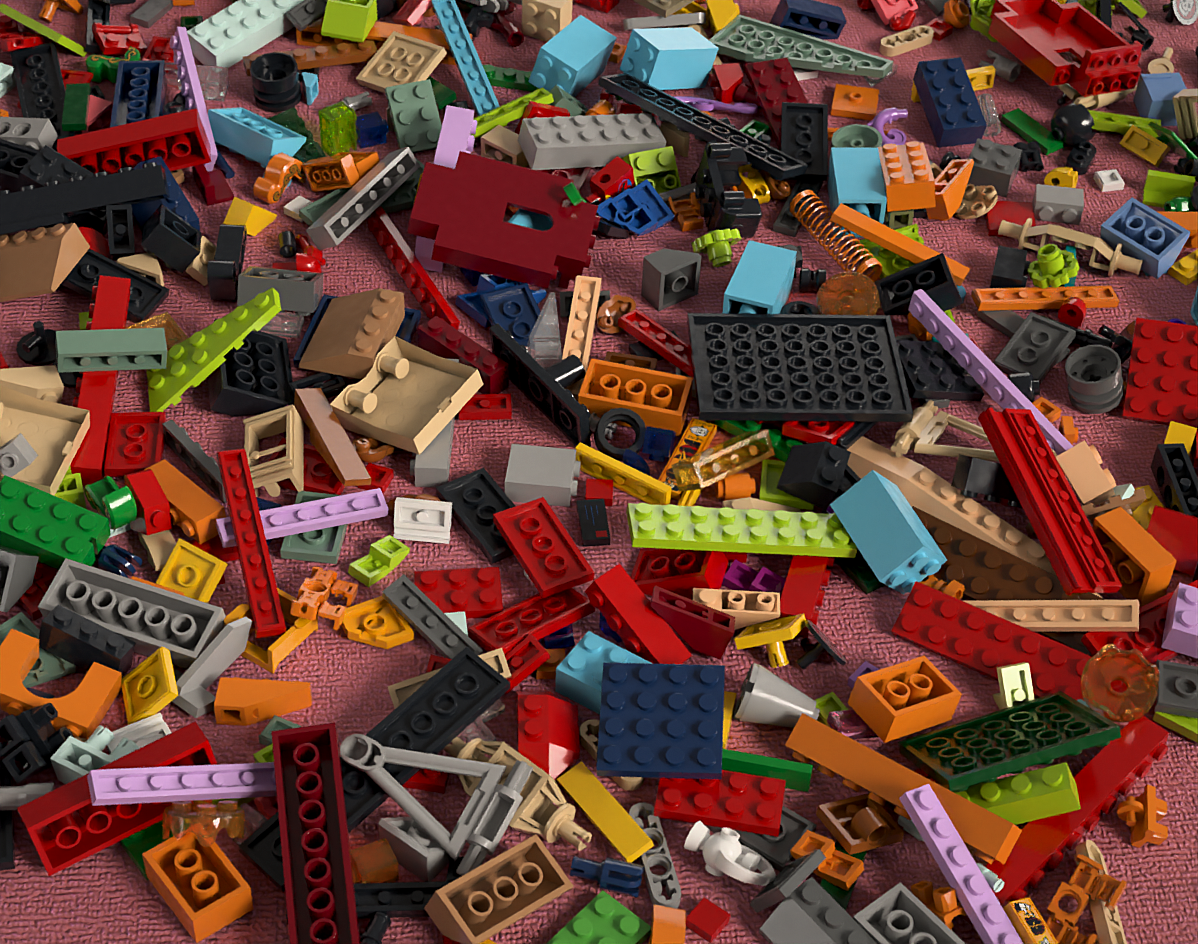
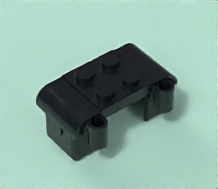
M710 141L705 146L695 177V196L700 201V215L704 217L709 232L738 229L741 238L754 237L762 217L758 199H745L743 191H724L723 187L741 184L738 169L740 164H748L745 151L742 147H731L730 143Z

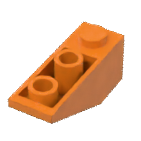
M220 677L214 702L216 724L249 726L272 719L274 715L281 716L312 706L311 683Z

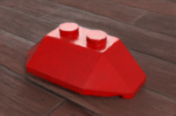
M517 690L518 753L549 774L556 782L580 758L578 706L547 690Z

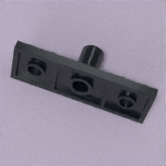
M498 323L489 327L492 353L509 364V380L575 446L581 442L591 447L590 413L584 404L580 405L574 399L570 390L565 389L585 377L586 372L579 358L575 355H570L544 369L528 353L524 345H519L514 340L510 331H505Z

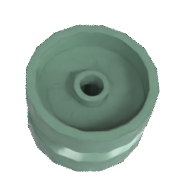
M847 125L833 133L831 147H882V136L878 130L868 125Z

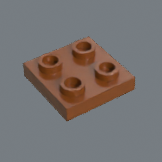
M869 793L818 805L816 816L849 855L902 842L904 831L880 804L868 798Z

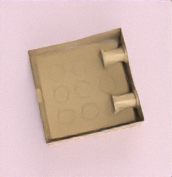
M394 336L377 354L374 365L367 376L356 384L348 385L333 400L330 406L344 429L420 455L480 389L483 382L477 368L436 356Z
M0 385V446L21 433L38 454L29 466L11 478L55 496L90 427L89 410L37 399ZM0 471V482H1V480L3 479L4 475H3V473Z

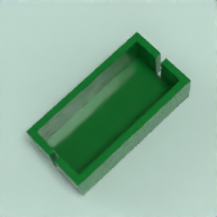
M5 475L0 482V545L39 556L38 562L57 570L60 569L65 558L88 566L93 565L96 560L95 554L99 555L111 535L109 519Z

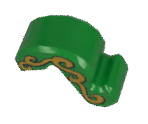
M130 46L124 58L97 54L89 56L85 62L87 72H93L94 75L91 81L101 83L102 79H107L116 84L119 61H141L140 52Z
M105 476L102 480L91 485H85L84 492L89 504L93 509L97 510L99 515L109 519L110 529L116 530L136 520L137 507L128 486L119 489L110 476Z

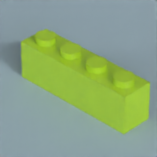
M1066 762L1000 778L990 783L972 785L965 791L954 792L1014 825L1081 809L1077 785Z

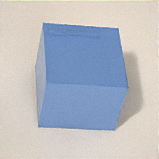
M1180 73L1141 74L1133 101L1140 117L1161 120V126H1177L1172 97L1187 88Z

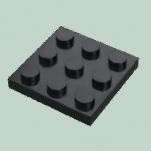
M896 340L906 385L912 398L981 402L984 392L980 384L976 383L974 378L959 365L958 361L943 348L940 342Z

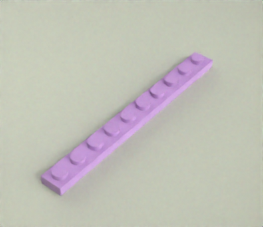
M922 289L913 292L908 308L911 314L920 321L927 331L940 342L943 348L958 361L959 365L974 378L976 383L980 384L1003 410L1005 408L1030 409L1050 448L1057 455L1074 447Z

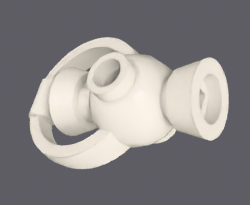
M698 821L686 838L684 849L694 852L702 850L704 861L707 863L705 869L712 875L722 876L725 873L737 880L743 881L745 884L750 883L766 886L776 878L772 865L754 850L741 845L738 841L740 835L730 828L724 827L721 832L710 835V830L701 821ZM756 869H758L762 873H755Z

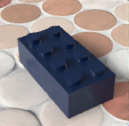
M961 57L918 62L913 81L938 148L975 144L978 138L982 139L987 124Z

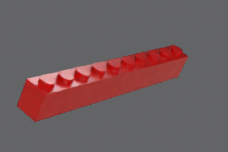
M99 276L98 285H93L92 300L95 303H90L89 318H92V321H87L86 330L125 329L130 300L131 279ZM119 370L79 372L83 376L77 377L76 393L80 394L79 397L74 396L73 407L89 410L90 427L70 467L72 474L80 473L83 486L102 480Z
M1138 713L1120 731L1121 738L1110 741L1074 777L1081 809L1030 821L1022 829L1005 864L994 859L992 865L988 863L985 866L998 875L999 879L1004 881L1003 888L999 892L993 891L1002 908L1009 902L1025 899L1030 887L1037 888L1046 875L1045 872L1049 868L1054 870L1060 864L1067 849L1073 851L1081 841L1082 834L1085 831L1090 833L1096 827L1102 813L1109 814L1116 805L1117 798L1120 795L1125 797L1134 786L1135 780L1138 777L1143 779L1151 768V763L1154 760L1159 762L1168 750V746L1165 745L1169 736L1168 731ZM959 915L973 926L968 915Z

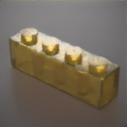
M768 429L744 432L671 466L679 491L698 490L775 455Z

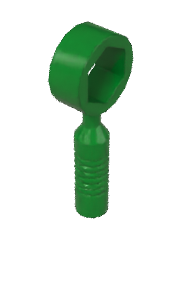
M572 182L563 187L574 206L581 202H586Z

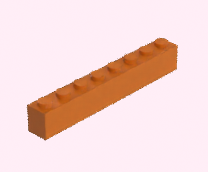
M324 16L301 32L296 28L297 45L317 47L338 45L340 43H356L351 40L334 39L321 35ZM376 21L365 39L367 41L373 40L377 50H379L393 32H398L444 47L447 54L440 63L456 65L442 30Z
M804 713L801 714L785 746L794 751L792 754L793 758L805 764H809L810 760L817 763L819 766L816 770L832 779L835 774L843 777L842 784L856 792H859L860 788L869 791L868 798L882 806L886 802L895 805L894 812L908 820H911L899 798L905 792L929 784L965 846L969 845L976 849L974 855L991 865L994 859L1005 864L1022 832L1013 823Z

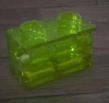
M342 101L319 110L321 149L329 156L339 152H349L350 147L355 151L357 150L358 135L355 123L357 116L355 111Z

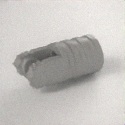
M988 49L986 54L995 60L993 63L996 69L995 75L1009 82L1015 81L1020 74L1021 65ZM981 60L978 66L985 67L991 64Z

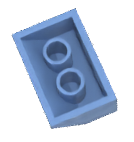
M1133 197L1101 225L1100 237L1111 248L1116 250L1117 245L1122 244V255L1143 260L1141 270L1156 279L1174 264L1190 236V231Z

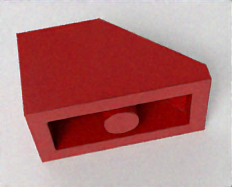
M147 469L124 475L125 486L129 487L137 507V517L135 521L130 522V528L145 535L172 529L169 501L153 471Z

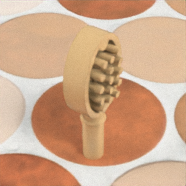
M1166 47L1161 58L1154 59L1149 63L1146 74L1173 73L1174 65L1170 62L1173 49Z

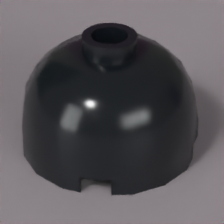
M1074 100L1061 105L1051 117L1050 125L1053 138L1057 141L1061 140L1064 142V146L1074 147L1084 141L1089 142L1095 136V132L1092 133L1091 128L1095 124L1090 112L1084 105L1074 104Z

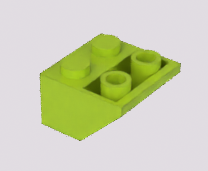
M328 0L321 35L363 43L377 21V1Z
M673 146L632 153L621 158L633 167L635 186L648 179L658 194L681 187Z

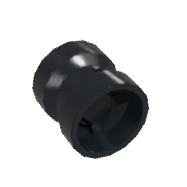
M801 268L799 292L807 293L809 290H812L816 293H825L826 269L811 271L809 268Z

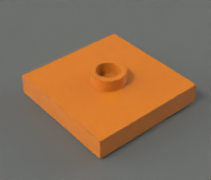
M836 84L831 115L872 121L876 116L880 89Z

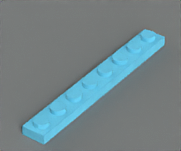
M432 0L433 10L477 115H483L500 107L455 0Z

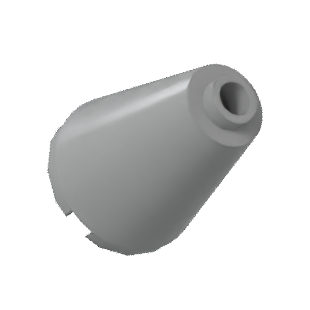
M753 663L743 682L740 698L737 699L733 718L744 722L794 728L802 713L817 720L820 709L815 708V700L760 664Z

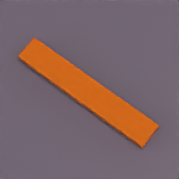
M842 203L837 207L830 219L832 222L915 264L941 254ZM945 256L956 285L961 286L970 268Z
M1112 286L1047 287L1044 289L1040 287L973 289L971 294L978 311L1060 309L1063 302L1071 297L1082 299L1086 304V308L1118 307L1120 301Z

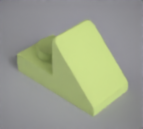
M1022 662L997 667L1000 693L993 694V698L999 710L1034 700L1029 663Z

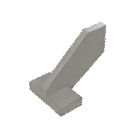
M243 617L228 623L184 674L174 670L178 696L172 700L173 703L194 718L214 711L215 696L206 689L245 651L252 620Z

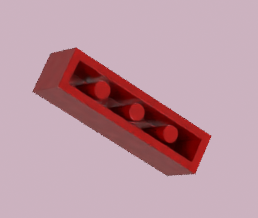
M793 555L780 598L779 618L804 614L806 621L810 620L817 626L820 611H816V607H822L825 591L821 589L822 586L828 587L831 570H827L828 566H834L836 557ZM805 626L796 636L808 638V628Z
M620 563L594 580L586 589L585 593L588 595L590 603L603 614L608 626L617 632L629 652L653 664H684L692 656L666 621L650 606L651 602Z

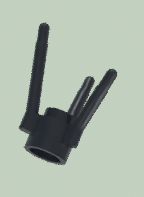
M1118 2L1120 8L1139 28L1136 30L1132 26L1128 27L1133 34L1131 36L1132 42H1127L1133 44L1134 41H1138L1143 45L1142 51L1148 50L1154 42V37L1148 33L1149 30L1137 20L1122 2Z

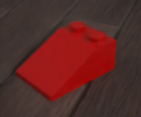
M643 548L639 551L630 577L643 594L652 596L654 586H658L692 600L693 588H721L728 560L723 551Z

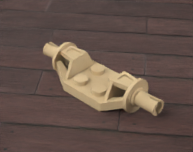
M1028 218L1023 226L1002 220L998 234L1018 239V249L1021 250L1027 247L1038 251L1048 243L1050 235H1052L1051 240L1068 243V240L1075 241V247L1085 250H1091V247H1094L1089 266L1109 271L1108 276L1110 277L1113 276L1117 268L1136 273L1137 275H1139L1143 260L1122 255V244H1118L1116 250H1114L1101 237L1055 224L1031 227L1032 218ZM1042 235L1040 246L1027 242L1031 236ZM1099 252L1110 260L1109 266L1096 262Z
M456 737L451 741L452 745L448 744L442 749L454 758L507 766L498 783L504 785L517 760L526 762L529 766L533 767V770L520 793L523 799L509 826L517 831L533 835L537 834V836L543 837L548 843H553L560 837H563L579 851L583 850L586 845L577 838L578 836L586 842H590L592 834L573 822L576 809L572 804L567 803L555 780L505 742L484 741L476 738L467 744L459 737ZM484 754L490 755L491 758L485 757ZM456 774L460 777L465 792L471 797L481 778Z

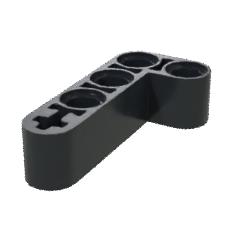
M220 225L214 260H209L207 266V279L211 300L237 301L238 276L242 273L247 243L246 225Z

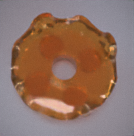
M841 272L831 276L821 285L816 298L819 315H876L878 308H880V298L875 283L866 275L858 272ZM845 296L854 297V300L850 303H843L841 301Z
M1108 644L1086 662L1081 676L1080 688L1082 697L1090 709L1112 722L1134 721L1145 715L1156 700L1159 669L1155 664H1151L1137 649L1121 650L1115 644ZM1120 680L1126 684L1127 690L1122 693L1116 692L1111 688L1110 683Z
M193 800L192 803L190 801H173L163 811L162 839L169 838L171 829L175 838H181L187 832H192L197 836L200 845L208 847L215 842L217 833L222 828L227 830L229 837L236 838L238 836V839H244L245 810L237 806V801L231 800L218 801V803H212V800Z

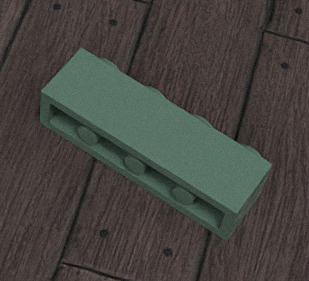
M164 328L56 331L58 373L166 369L167 345Z

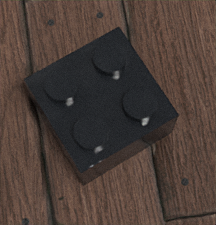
M161 204L143 225L141 245L148 254L156 255L162 259L169 269H176L182 274L200 254L201 232Z

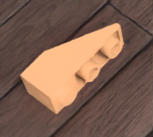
M693 588V601L736 617L734 630L780 617V593Z

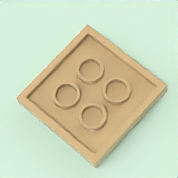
M393 32L356 77V80L360 85L385 93L386 87L426 80L447 53L444 47Z

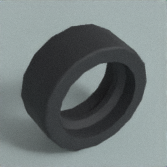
M611 409L602 415L596 425L594 433L595 445L599 452L620 462L630 460L639 453L645 443L647 434L645 423L637 413L630 409ZM613 421H622L629 424L636 434L632 446L620 449L609 444L605 438V428Z

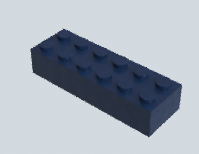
M165 60L119 61L110 127L164 116L167 91Z

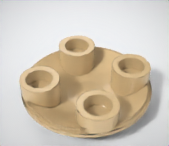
M968 184L961 205L954 215L961 219H973L986 214L997 202L998 195L995 187L992 185L975 186L974 184Z

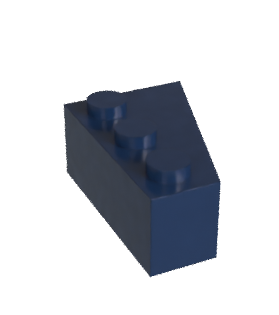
M780 0L769 24L822 40L839 38L847 21L841 7L814 0Z

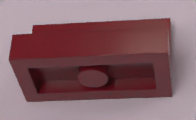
M204 164L192 166L194 181L207 206L233 200L235 196L220 169L207 172Z

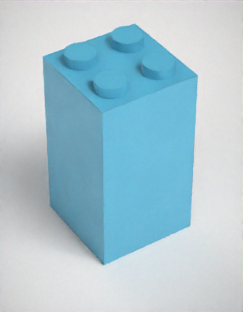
M578 16L540 48L528 82L539 89L544 88L547 91L558 85L575 97L604 72L617 37L584 16Z
M692 27L632 29L620 70L659 90L705 88L719 48Z
M831 147L827 180L830 210L834 213L842 203L884 224L887 198L878 148ZM868 203H873L874 213H869ZM839 227L833 230L834 234L838 231ZM850 231L851 234H853L855 237H862V236H860V235H858V234H856V233ZM841 232L836 237H841L844 232Z
M749 240L724 293L722 313L781 314V309L786 305L792 291L797 251Z
M874 470L830 504L877 579L903 595L911 592L916 581L921 582L928 575L935 574L939 571L941 565L947 561L898 486Z

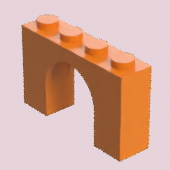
M11 629L0 645V710L7 712L9 715L13 714L15 717L29 709L52 703L58 712V717L51 721L55 730L66 727L70 729L74 737L88 740L100 725L121 691L122 673L94 662L79 686L70 694L59 698L36 696L25 688L23 681L39 658V639Z

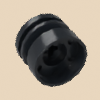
M280 52L266 53L257 57L251 63L250 74L257 106L268 112H283L294 108L300 102L302 94L296 60L291 55Z

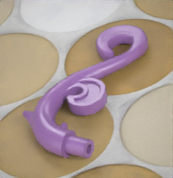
M673 96L701 111H711L714 109L745 114H755L759 111L758 105L741 102L731 105L704 98Z
M896 107L887 108L880 111L872 121L866 124L881 133L882 147L889 143L896 145L905 144L906 135L902 131L891 129L886 136L883 126L887 122L891 124L892 121H897L898 118H907L908 111L907 109H897Z

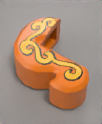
M282 152L274 155L265 168L264 177H258L254 183L253 193L255 197L269 204L278 202L291 178L302 183L305 182L306 174L302 167L303 162Z

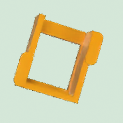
M279 588L277 590L284 621L293 626L276 640L267 651L247 640L245 651L241 654L242 657L274 674L278 664L313 631H318V614H316L315 620L291 615L292 599L297 601V598ZM240 604L225 617L224 624L227 625L243 617L252 620L249 605ZM302 607V612H306L307 608ZM252 621V624H251V628H250L249 634H250L252 631H254L253 621Z

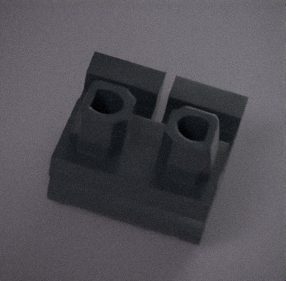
M52 703L29 709L15 717L13 714L6 716L0 721V736L7 742V746L0 742V757L9 754L2 761L17 784L52 766L50 758L69 736L74 737L70 729L62 727L56 731L51 724V721L58 717V712ZM15 760L21 763V765L25 769V772L19 770V768L16 766Z

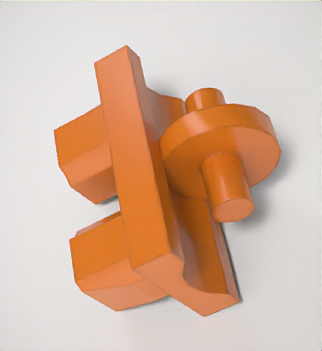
M1147 784L1144 787L1143 794L1136 797L1128 796L1126 801L1121 802L1117 806L1118 817L1126 821L1128 826H1131L1132 846L1140 848L1146 842L1160 845L1167 839L1168 827L1156 822V820L1160 821L1165 817L1167 802L1156 798V787Z
M926 880L911 885V893L949 929H953L952 919L956 915H967L961 903L957 902L955 888L945 886L933 890L932 882Z

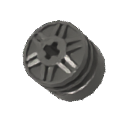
M1088 345L1070 354L1066 360L1065 372L1068 382L1069 399L1072 406L1078 411L1087 414H1101L1117 407L1124 395L1121 360L1118 353L1103 345Z

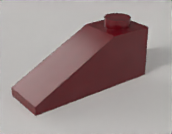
M654 586L650 606L694 650L699 651L704 656L721 659L734 634L736 617Z

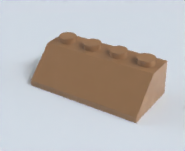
M535 834L437 890L424 909L442 935L461 944H481L571 890L574 886L540 838Z

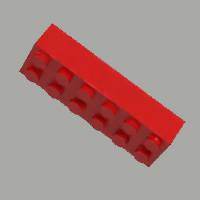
M197 108L57 139V152L94 174L98 172L118 173L120 168H134L139 162L159 156L162 157L170 171L211 162L210 143Z
M195 721L96 770L218 764L207 737ZM88 774L18 807L17 810L48 875L51 876L201 800L92 806L87 779Z

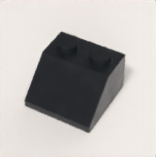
M827 441L794 445L789 452L776 488L827 510L838 491L851 452Z

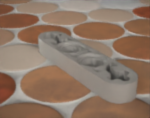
M701 12L675 14L666 18L663 16L628 18L623 20L624 31L648 28H676L692 24L705 25L706 14Z
M637 803L631 807L629 815L650 839L657 841L659 844L657 848L649 849L638 857L640 865L644 866L643 875L652 905L678 909L681 901V888L659 817L653 816L654 807L651 804ZM638 816H644V819L648 820L647 828L643 829L642 819L638 818ZM654 865H661L666 868L667 872L662 875H656L650 871V868ZM666 885L668 897H671L670 900H666L664 896H661L662 886Z

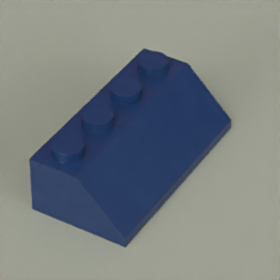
M159 156L139 162L133 170L141 169L143 164L152 162L161 165L165 169L170 198L131 205L132 215L141 231L143 232L144 223L161 204L200 231L197 214L162 157Z

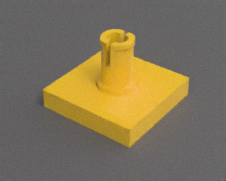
M799 614L747 626L734 638L737 650L766 645L771 668H776L777 665L782 667L789 664L783 641L793 639L806 626L804 623L806 621L805 615Z

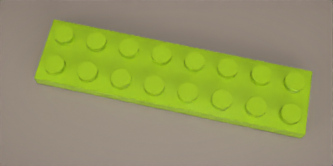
M628 503L626 510L632 547L855 558L857 553V546L835 513L732 509L729 507H691L673 504L652 505L647 503Z

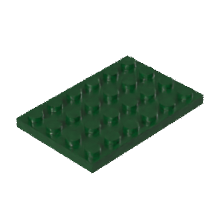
M1060 691L899 741L898 745L900 754L943 787L952 792H962L971 785L980 782L990 783L997 780V777L1008 773H1022L1027 767L1033 765L1050 764L1055 758L1065 755H1078L1082 750L1093 746H1106L1110 741L1121 738L1119 725Z

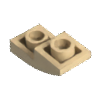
M169 530L151 535L139 532V541L147 550L148 562L155 571L161 572L176 545L175 539Z

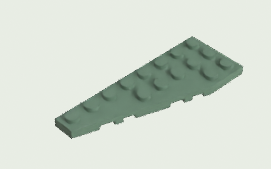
M740 14L709 40L719 48L717 54H725L734 57L736 60L761 62L787 57L791 67L884 78L893 69V61Z

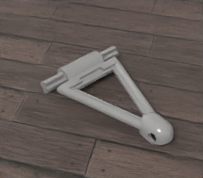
M363 734L348 736L340 746L342 759L354 768L365 772L455 861L465 844H470L456 873L462 876L481 866L487 854L493 855L523 799L520 793L533 770V767L529 766L526 762L517 760L504 785L498 783L507 766L385 747ZM384 763L479 777L481 780L450 834L383 768Z

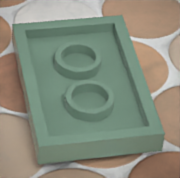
M430 79L386 87L385 94L399 149L409 147L413 154L437 149L442 125Z
M301 491L297 494L295 504L341 495ZM348 524L285 536L280 550L281 558L337 564Z

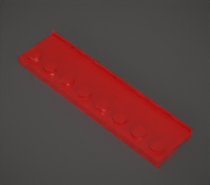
M988 407L986 411L979 415L978 420L1066 595L1087 592L1116 593L1122 587V584L1031 410L1005 408L1002 412H997L993 408Z

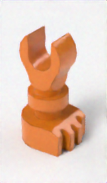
M932 574L927 576L928 580L920 582L959 600L964 595L965 586L956 580L951 581L947 585V582L939 581Z

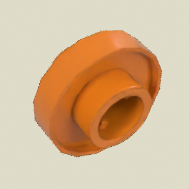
M949 0L944 4L943 17L946 23L957 29H962L969 24V10L963 2Z

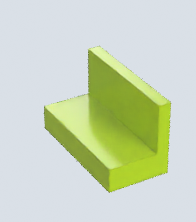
M1148 170L1143 187L1142 203L1144 205L1164 208L1165 202L1170 201L1174 197H1190V192L1195 184V177Z

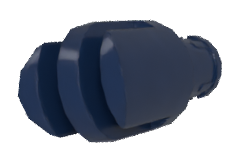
M114 544L107 547L104 545L99 555L95 554V559L99 562L100 569L128 578L127 575L133 576L136 572L132 564L140 567L143 563L140 557Z
M574 856L571 864L573 869L570 870V876L597 881V885L602 890L636 898L639 896V886L642 880L641 874L644 869L643 865L609 857L602 862Z

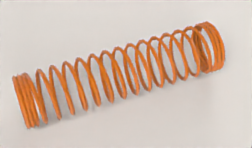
M812 190L802 191L792 199L789 207L790 213L802 223V226L815 237V240L828 251V254L837 261V264L850 275V278L859 287L869 286L879 278L882 272V264L873 258V255L867 249H864V245L860 244L858 239H855L850 230L846 228L841 230L842 226H836L835 223L828 232L822 235L825 228L834 223L831 220L824 227L817 230L823 221L832 217L833 212L827 206H824V203L820 201V198ZM807 195L813 196L805 200L798 211L794 212L795 206L800 199ZM812 199L811 203L804 210L800 211L801 207ZM822 208L820 213L815 218L808 221L810 216L816 210ZM826 213L825 217L819 223L813 225L815 220L820 215ZM839 227L838 231L832 237L826 239L827 236L831 233V231ZM844 232L843 235L836 242L831 244L832 240L838 234ZM848 237L845 243H843L840 247L836 248L837 244L842 239ZM849 242H852V244L847 250L840 253V251L843 249L845 245H847ZM834 245L833 250H829V247ZM857 246V248L855 249V251H854L850 256L844 258L845 255H846L852 248H854V247ZM839 249L837 255H835L834 251ZM862 251L854 261L849 263L855 254ZM866 256L863 262H861L858 266L854 267L858 260ZM848 259L847 263L843 264V260ZM853 263L851 269H847V265ZM876 264L874 269L868 275H866L863 278H859L860 275L864 271H866L870 266ZM875 271V273L869 279L863 282H859V280H863L869 277Z

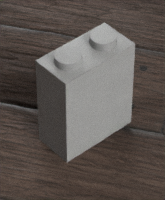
M512 444L505 478V494L512 502L527 503L544 497L549 505L570 507L571 496H577L578 480H574V477L580 476L581 461H576V450Z

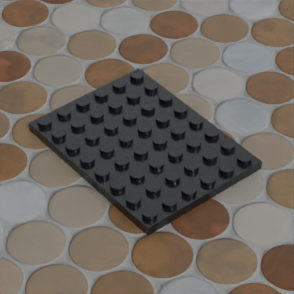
M688 313L687 325L699 420L912 422L913 410L890 315Z

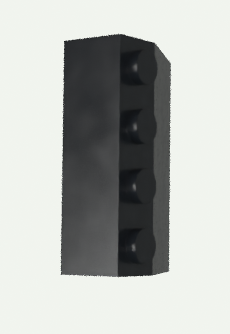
M251 331L243 339L244 344L238 350L233 347L224 356L226 361L207 377L210 410L234 417L260 415L287 405H294L293 392L290 393L288 390L289 383H292L293 380L286 338L261 331Z

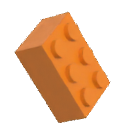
M1121 506L1096 517L1092 529L1122 584L1118 591L1127 600H1138L1139 608L1165 596L1177 561L1172 554L1166 551Z
M921 656L858 676L848 704L877 736L886 743L950 721L962 693L925 656Z
M200 822L142 854L147 878L196 943L254 910L250 886Z

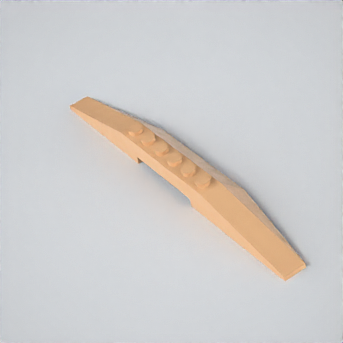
M861 437L847 449V451L851 452L847 465L861 479L874 470L896 484L911 507L914 506L1056 575L1041 545L969 496L960 494L961 491L951 486L950 483L927 467L904 456L896 457V452L865 437Z

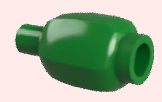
M1189 196L1174 197L1164 204L1165 212H1197Z

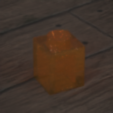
M386 838L350 850L354 883H394L399 881L398 861Z

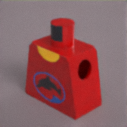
M618 156L615 157L590 179L591 194L585 197L584 200L587 203L599 205L610 197L613 199L628 188L630 190L634 188L633 167Z

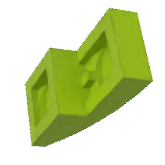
M388 535L371 544L368 555L349 564L348 574L367 587H370L390 573L408 555L410 548L391 535Z

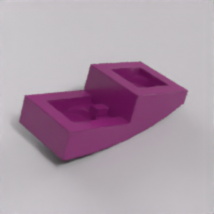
M735 559L724 575L722 585L732 590L780 593L784 588L786 579L765 567H762L760 572H757Z

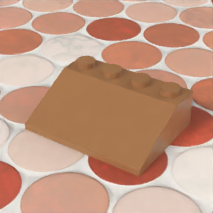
M60 223L50 228L40 227L30 232L21 231L15 235L8 236L5 234L0 236V302L55 292L90 248L75 223L65 225Z
M378 288L333 298L299 363V368L364 379L372 369L377 354L396 336L405 317L404 293Z

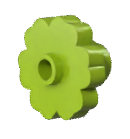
M738 229L714 230L695 239L691 244L694 253H707L709 262L716 268L732 263L731 257L733 254L730 246L737 244L742 239Z
M1046 244L1038 250V261L1031 262L1028 268V274L1034 286L1044 289L1051 285V287L1057 288L1067 284L1070 280L1069 278L1077 276L1079 264L1072 252L1061 251L1055 244Z

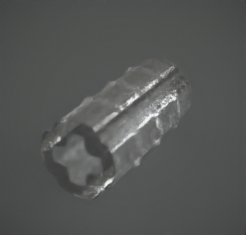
M982 94L977 96V101L987 124L984 136L993 137L998 135L1002 129L1001 121L999 120V114L997 113V107L992 95Z

